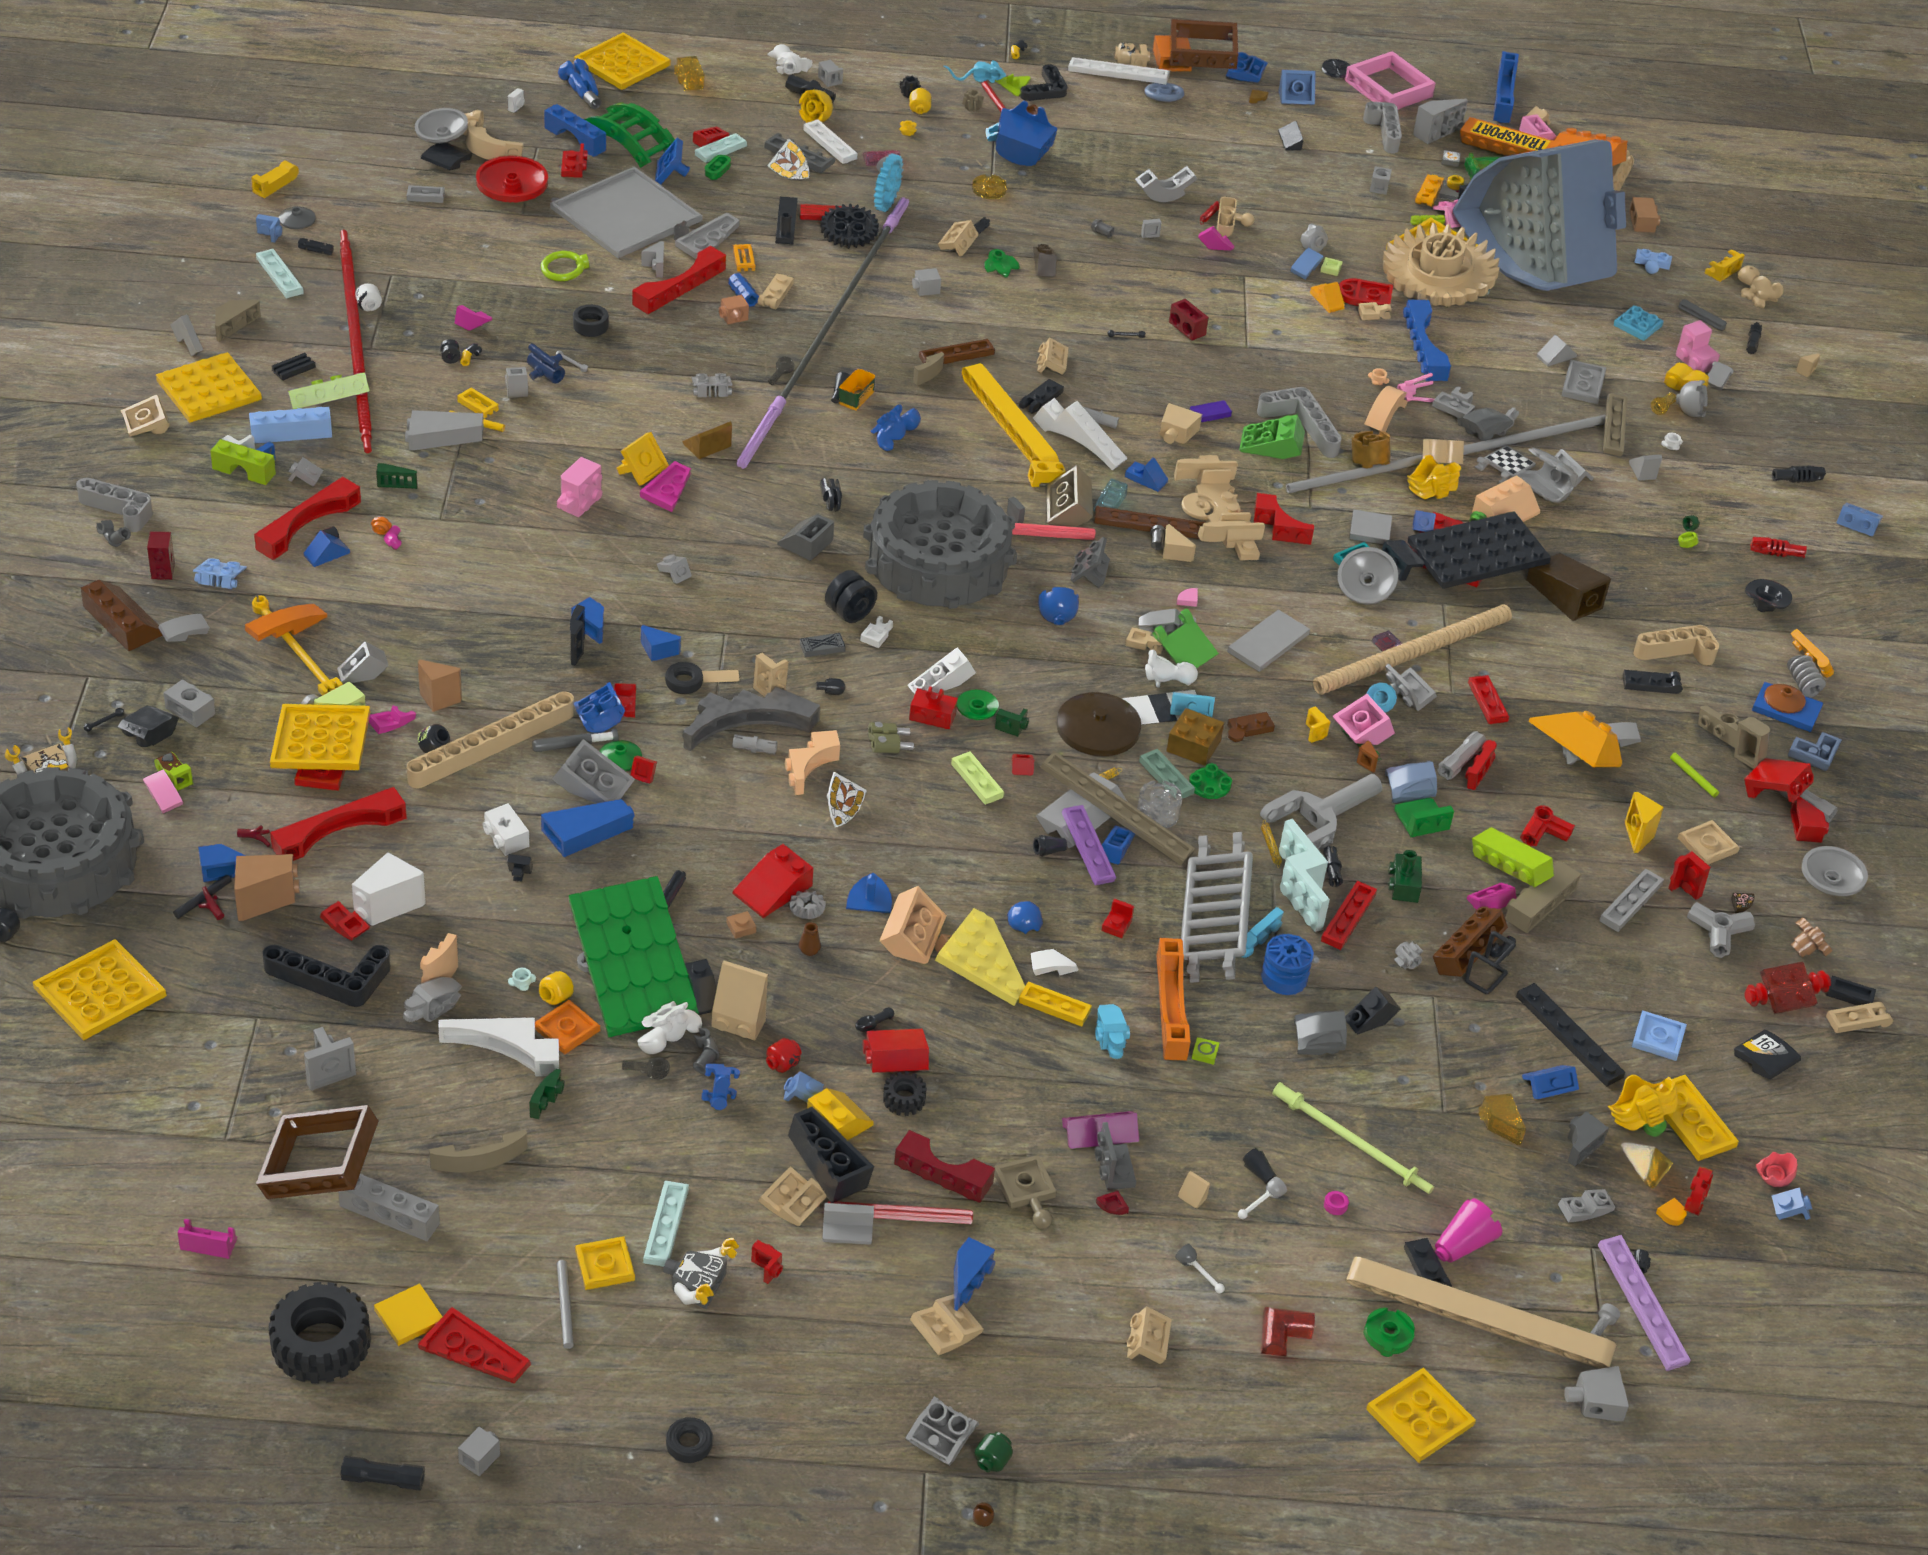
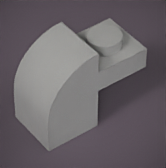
M506 368L505 384L507 387V397H528L526 368Z

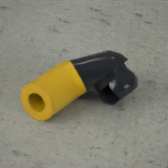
M1018 40L1011 47L1013 59L1020 57L1019 50L1025 51V48L1027 49L1028 44L1024 40Z
M472 343L462 352L461 364L468 366L471 356L473 354L479 356V353L482 352V347L478 346L477 343Z

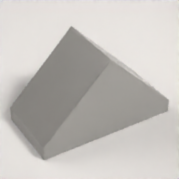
M1554 335L1537 353V357L1548 367L1576 358L1577 354L1557 335Z
M1662 455L1641 456L1629 460V464L1638 481L1654 480L1657 478Z

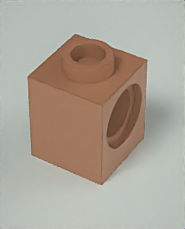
M742 295L721 299L719 314L721 318H724L727 325L748 320L749 305Z

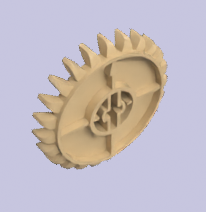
M1432 223L1430 235L1426 236L1420 224L1417 227L1416 238L1406 228L1404 241L1396 234L1394 245L1390 242L1387 243V251H1384L1383 270L1387 274L1388 282L1394 284V288L1397 291H1403L1404 296L1408 298L1429 300L1433 306L1464 305L1467 301H1476L1478 296H1485L1488 293V289L1493 288L1499 274V258L1494 259L1495 248L1486 252L1487 240L1475 247L1477 241L1476 232L1467 241H1464V227H1461L1455 236L1451 234L1450 224L1446 225L1443 233H1438L1436 224Z

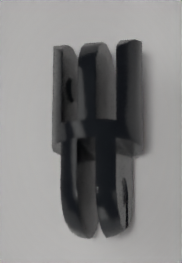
M826 478L821 479L820 488L827 509L832 512L834 507L835 512L839 511L842 499L839 480L836 479V482H834V479L829 478L826 483Z

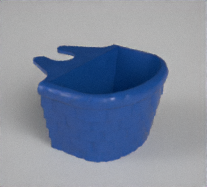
M1022 101L1014 109H1002L997 132L996 151L1000 156L1012 163L1033 166L1053 146L1057 128L1049 123L1043 107H1038V113L1032 115L1026 109L1028 102Z

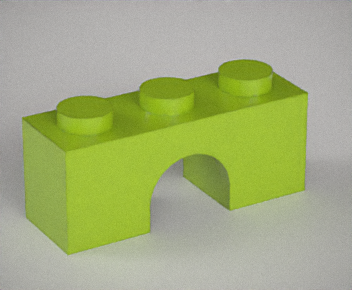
M222 439L210 450L212 469L231 474L240 465L246 470L248 480L267 485L276 474L274 455Z

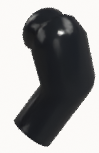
M1507 936V937H1506V938H1508L1509 940H1511V941H1513L1514 943H1516V939H1515L1514 937H1512V936ZM1495 942L1494 945L1492 944L1489 956L1499 958L1511 945L1506 942L1499 945Z

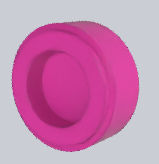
M1331 1191L1325 1196L1324 1208L1328 1213L1342 1215L1347 1211L1349 1199L1344 1193Z

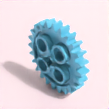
M891 153V155L889 154L886 157V161L883 162V168H880L881 172L878 174L875 188L876 193L874 194V207L879 211L886 212L891 208L901 186L903 159L896 154Z

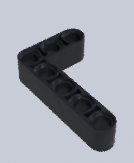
M275 944L266 946L262 951L264 971L268 975L352 1007L364 1005L391 969L390 952L388 947L384 945H375L370 948L352 973Z

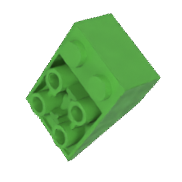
M1298 414L1244 426L1240 452L1279 459L1301 455L1305 431Z

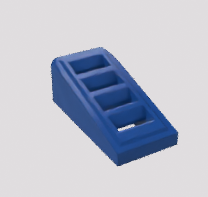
M1114 826L1102 843L1109 862L1117 865L1120 864L1135 833L1131 830Z

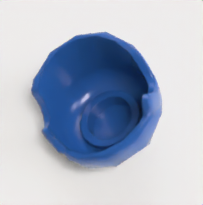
M1018 902L1008 911V923L1014 930L1027 934L1032 929L1038 932L1043 925L1041 911L1033 902Z

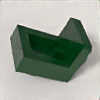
M1023 708L1020 715L999 709L996 714L995 729L1018 737L1022 730H1026L1030 720L1027 718L1028 709Z

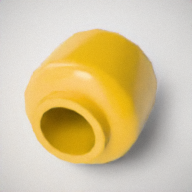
M924 88L913 90L909 97L910 109L917 114L927 113L931 108L932 97L930 92Z
M556 971L544 977L539 984L540 997L551 1005L560 1004L570 998L574 992L572 979L562 971Z

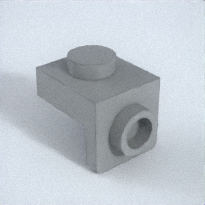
M302 457L299 463L294 462L288 471L291 473L288 480L292 482L297 476L314 487L323 470Z
M672 554L664 557V561L657 564L659 572L671 574L673 583L678 584L692 576L686 557H677Z

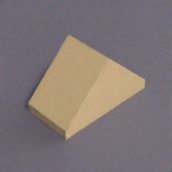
M1170 524L1166 525L1163 559L1193 561L1196 545Z

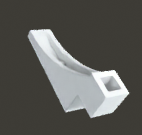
M1054 398L1042 406L1033 417L1045 432H1056L1084 445L1104 461L1112 471L1127 459L1078 401L1064 409Z
M535 1018L439 1020V1043L468 1044L502 1053L535 1072V1077L548 1076L554 1070L559 1069V1039H535Z

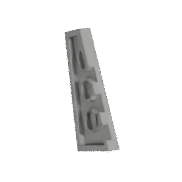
M725 213L675 240V246L696 259L698 252L710 245L714 248L718 247L739 227L740 220L729 213Z

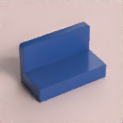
M1560 1065L1522 1074L1524 1080L1531 1081L1534 1099L1579 1090L1576 1068L1574 1066Z

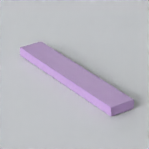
M1622 1235L1601 1240L1598 1246L1666 1371L1688 1365L1691 1361Z

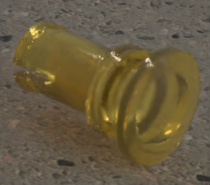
M1670 392L1664 397L1654 398L1651 401L1652 411L1657 415L1665 414L1670 405L1676 402V395Z

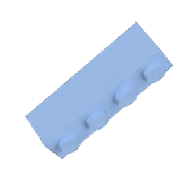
M329 407L249 413L251 435L254 436L255 444L268 443L269 441L281 442L332 438Z

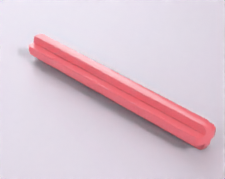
M1015 523V528L1012 530L1013 535L1084 540L1095 539L1094 528Z

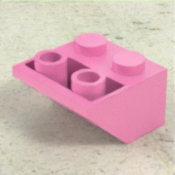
M1538 115L1522 117L1519 131L1553 141L1557 137Z

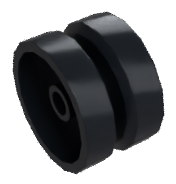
M847 570L840 573L830 583L825 593V603L832 611L838 613L844 621L856 623L865 618L873 609L878 592L859 573L854 570Z

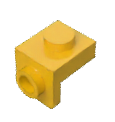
M1316 706L1308 710L1306 725L1310 728L1308 740L1313 743L1324 739L1328 735L1330 721Z

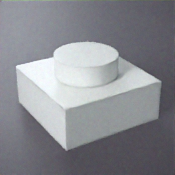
M519 88L508 95V111L513 113L524 105L523 90Z

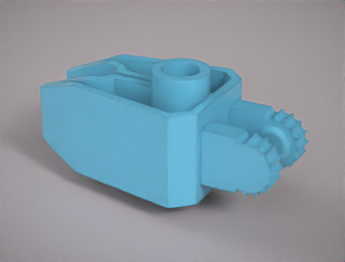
M1114 1004L1099 1005L1095 1028L1096 1040L1099 1041L1101 1050L1108 1049L1110 1057L1120 1059L1123 1056L1126 1039H1130L1129 1025L1126 1024L1121 1008Z

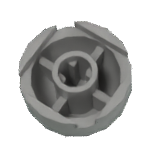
M1704 380L1686 383L1681 388L1680 394L1676 396L1677 405H1680L1682 412L1689 417H1704L1706 415V411L1702 412L1703 406H1707L1708 400L1707 386L1702 385L1705 383Z

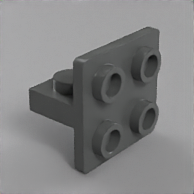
M1105 537L1098 541H1093L1087 549L1080 550L1076 554L1070 579L1073 583L1085 576L1098 588L1104 584L1110 558L1104 553L1107 541Z

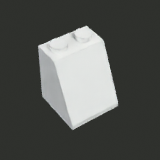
M390 853L385 854L352 883L354 911L366 923L373 926L422 907L426 904L424 872Z

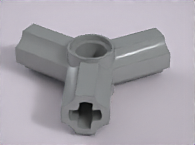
M1698 902L1692 906L1687 915L1688 919L1708 930L1710 952L1714 954V957L1722 958L1730 954L1731 935L1750 931L1755 927L1754 917L1751 912H1741L1732 915L1724 912L1715 913Z

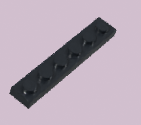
M1536 983L1517 992L1516 998L1606 1087L1624 1078L1625 1071Z

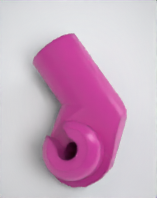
M393 525L384 536V542L394 550H397L402 544V541L398 539L401 530L396 525Z

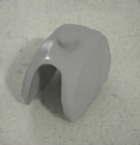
M1537 448L1529 449L1528 451L1544 461V465L1538 471L1523 470L1519 471L1516 475L1528 483L1532 491L1542 496L1545 500L1557 503L1564 501L1574 489L1578 474L1559 458Z

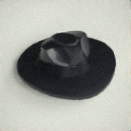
M1756 579L1748 583L1745 588V593L1754 599L1753 603L1760 612H1773L1775 608L1785 609L1792 601L1790 590L1772 580Z

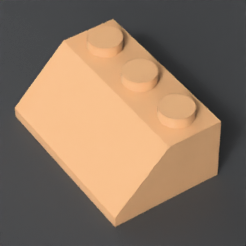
M1517 475L1476 495L1472 513L1474 511L1482 512L1487 518L1515 511L1523 522L1540 514V508L1531 486Z
M919 886L898 895L880 942L895 957L926 964L930 959L947 915Z

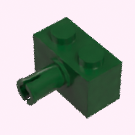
M1405 850L1403 854L1395 853L1394 862H1390L1388 868V875H1392L1389 878L1388 890L1392 891V900L1418 903L1422 889V856H1417V853L1413 850Z

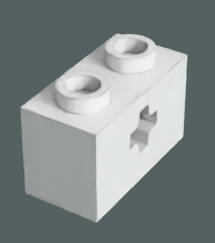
M509 803L484 812L485 822H483V829L487 835L490 834L496 848H500L505 856L529 847V830Z

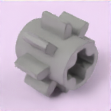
M1413 941L1410 944L1403 942L1395 950L1398 957L1394 961L1405 970L1407 968L1414 969L1422 962L1420 954L1423 950L1417 944H1414Z

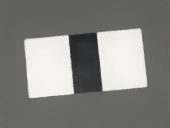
M1187 690V691H1179V692H1177V693H1185V694L1197 695L1196 692H1195V690ZM1173 692L1122 698L1136 709L1141 718V725L1177 721L1180 717L1179 715L1170 714Z

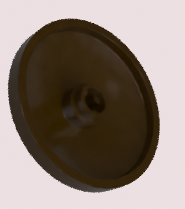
M1089 692L1076 695L1068 699L1061 706L1057 716V730L1066 744L1081 753L1092 756H1114L1128 751L1137 743L1141 732V718L1136 709L1122 698L1107 693Z

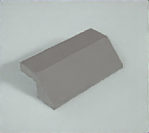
M1094 772L1089 774V776L1127 801L1118 785ZM1072 789L1036 815L1045 832L1048 834L1057 830L1061 838L1067 840L1068 848L1073 847L1076 843L1061 813L1064 808L1083 805L1094 830L1110 818L1108 814Z

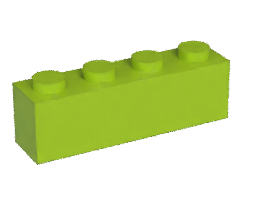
M1492 827L1472 838L1475 857L1533 887H1537L1554 877L1552 857Z

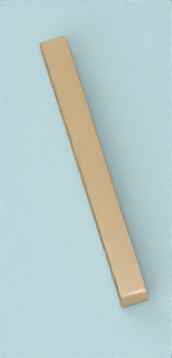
M1362 1257L1353 1258L1346 1279L1347 1283L1357 1288L1600 1369L1610 1367L1617 1346L1616 1343L1609 1339Z

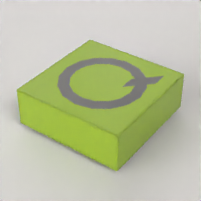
M1197 1037L1192 1059L1214 1065L1220 1043Z

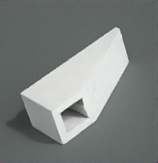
M957 647L909 683L908 687L914 694L917 688L928 691L929 686H932V692L939 693L940 689L945 691L960 686L976 674V672Z

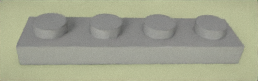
M1645 869L1603 912L1599 921L1619 932L1663 885L1664 879Z

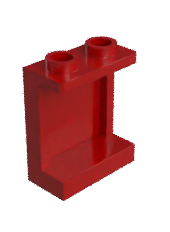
M1765 758L1744 781L1748 797L1756 798L1764 789L1787 792L1789 802H1794L1813 783L1814 775L1810 763Z

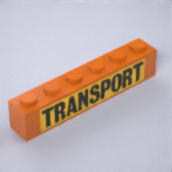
M1469 117L1460 130L1462 143L1506 156L1561 146L1560 142Z

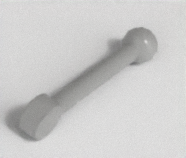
M560 350L556 352V355L560 353L563 359L579 367L580 371H588L587 365H581L564 355Z

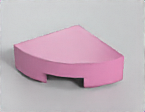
M1198 588L1182 591L1177 598V605L1197 607Z

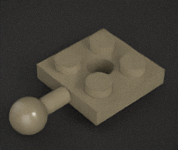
M1036 1155L994 1166V1175L1010 1209L1030 1204L1034 1212V1225L1040 1229L1049 1227L1052 1223V1215L1049 1211L1042 1208L1040 1201L1056 1198L1057 1191L1040 1156ZM1026 1179L1031 1183L1025 1185L1020 1183L1019 1180Z

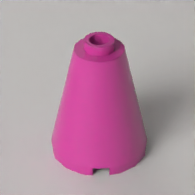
M1476 1198L1467 1199L1436 1242L1435 1253L1437 1257L1443 1262L1452 1263L1498 1239L1502 1235L1503 1230L1499 1220L1494 1222L1491 1218L1493 1214L1491 1209Z

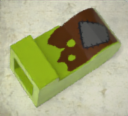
M169 752L154 760L158 772L164 770L177 791L193 784L191 767L186 763L183 764L173 752ZM178 777L185 779L182 783H177Z

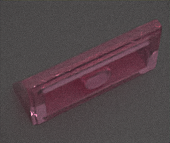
M866 151L862 155L866 166H876L882 158L889 156V154L891 155V153L900 156V151Z

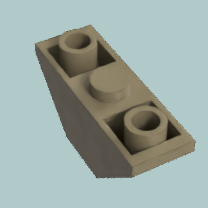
M232 300L216 308L215 329L217 341L221 342L260 318V301Z

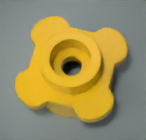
M912 121L900 122L901 127L899 130L903 135H914L917 130L915 128L917 123Z

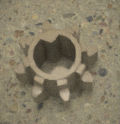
M967 90L964 93L962 104L965 105L968 111L975 112L982 108L984 96H981L982 93L979 90Z

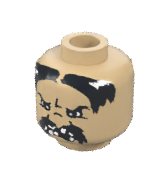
M1120 43L1115 49V60L1119 64L1130 65L1131 54L1139 53V50H1136L1135 44Z

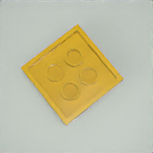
M1421 1368L1369 1402L1366 1408L1418 1463L1472 1428L1476 1421L1424 1368Z

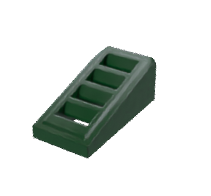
M384 463L377 464V487L418 488L416 470Z

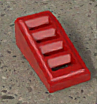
M717 126L693 132V143L703 147L728 137L729 133Z

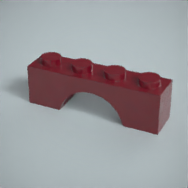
M908 1130L895 1150L894 1165L978 1203H981L993 1185L994 1167L976 1159L957 1165L942 1162L932 1153L930 1139L911 1130Z

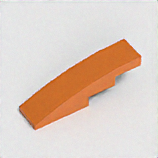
M315 604L297 605L257 618L245 624V631L258 642L270 635H273L275 638L287 632L296 635L327 618V613Z

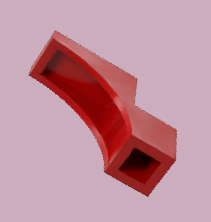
M1257 493L1253 523L1273 525L1272 540L1311 545L1314 525L1298 521L1286 514L1279 506L1276 495Z

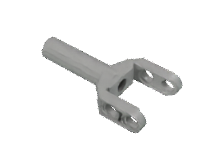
M1370 774L1324 799L1308 792L1292 790L1266 804L1261 810L1260 816L1266 822L1273 823L1299 809L1300 813L1317 828V830L1306 836L1318 850H1321L1333 843L1337 826L1336 816L1381 793L1382 784L1375 774Z

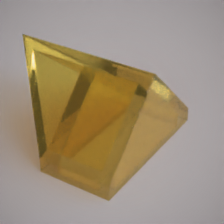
M1631 1143L1620 1145L1642 1181L1651 1189L1658 1185L1673 1164L1656 1147Z

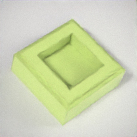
M1325 257L1320 272L1338 276L1343 262Z

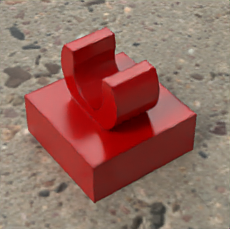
M635 756L630 776L645 783H652L657 761Z

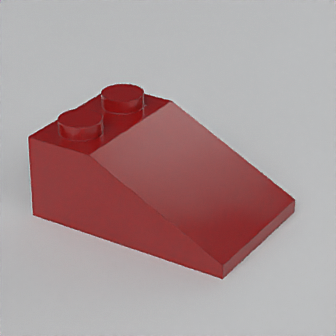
M781 844L760 860L733 890V895L759 916L765 918L791 900V896L796 895L797 891L803 893L806 889L808 890L813 886L814 868L786 845Z

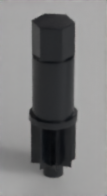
M1754 322V325L1751 324L1748 334L1749 339L1746 350L1749 354H1754L1758 349L1762 332V325L1758 322Z

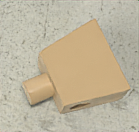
M1168 403L1161 423V437L1169 444L1174 441L1182 444L1186 443L1200 430L1202 414Z

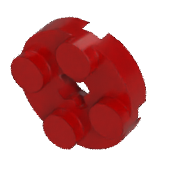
M1699 1167L1691 1183L1690 1190L1692 1192L1686 1201L1685 1211L1697 1216L1700 1215L1704 1206L1701 1202H1704L1705 1197L1707 1198L1713 1178V1170Z

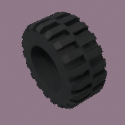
M314 1282L312 1286L305 1284L299 1286V1290L295 1292L292 1290L285 1295L286 1299H280L275 1305L276 1309L270 1315V1345L272 1356L275 1358L277 1366L283 1369L284 1373L289 1377L295 1375L296 1380L302 1382L310 1380L312 1384H319V1381L325 1380L326 1383L333 1382L334 1378H343L349 1375V1370H356L360 1366V1361L365 1360L371 1344L369 1314L365 1303L361 1301V1297L355 1292L350 1293L349 1288L345 1286L337 1287L336 1283L328 1282L327 1285H322L321 1282ZM321 1323L332 1324L342 1329L335 1337L322 1342H311L298 1336L307 1327Z

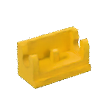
M1729 250L1728 253L1733 255V257L1726 256L1719 263L1711 261L1709 264L1712 267L1705 269V274L1721 282L1741 269L1745 255Z

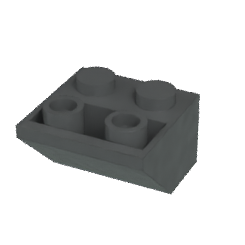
M816 514L800 521L778 541L777 545L811 561L833 541L834 521Z

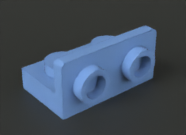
M1846 502L1842 507L1837 524L1873 536L1883 516Z

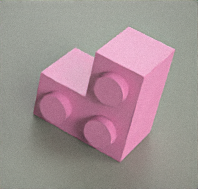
M1701 320L1684 325L1676 356L1693 370L1707 373L1712 369L1713 362H1718L1720 354L1708 345L1712 329Z

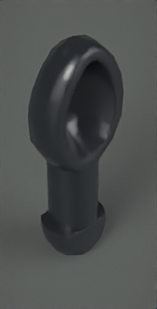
M887 1007L876 1015L861 1017L856 1022L855 1028L860 1032L870 1031L877 1024L887 1019H892L895 1014L894 1010Z

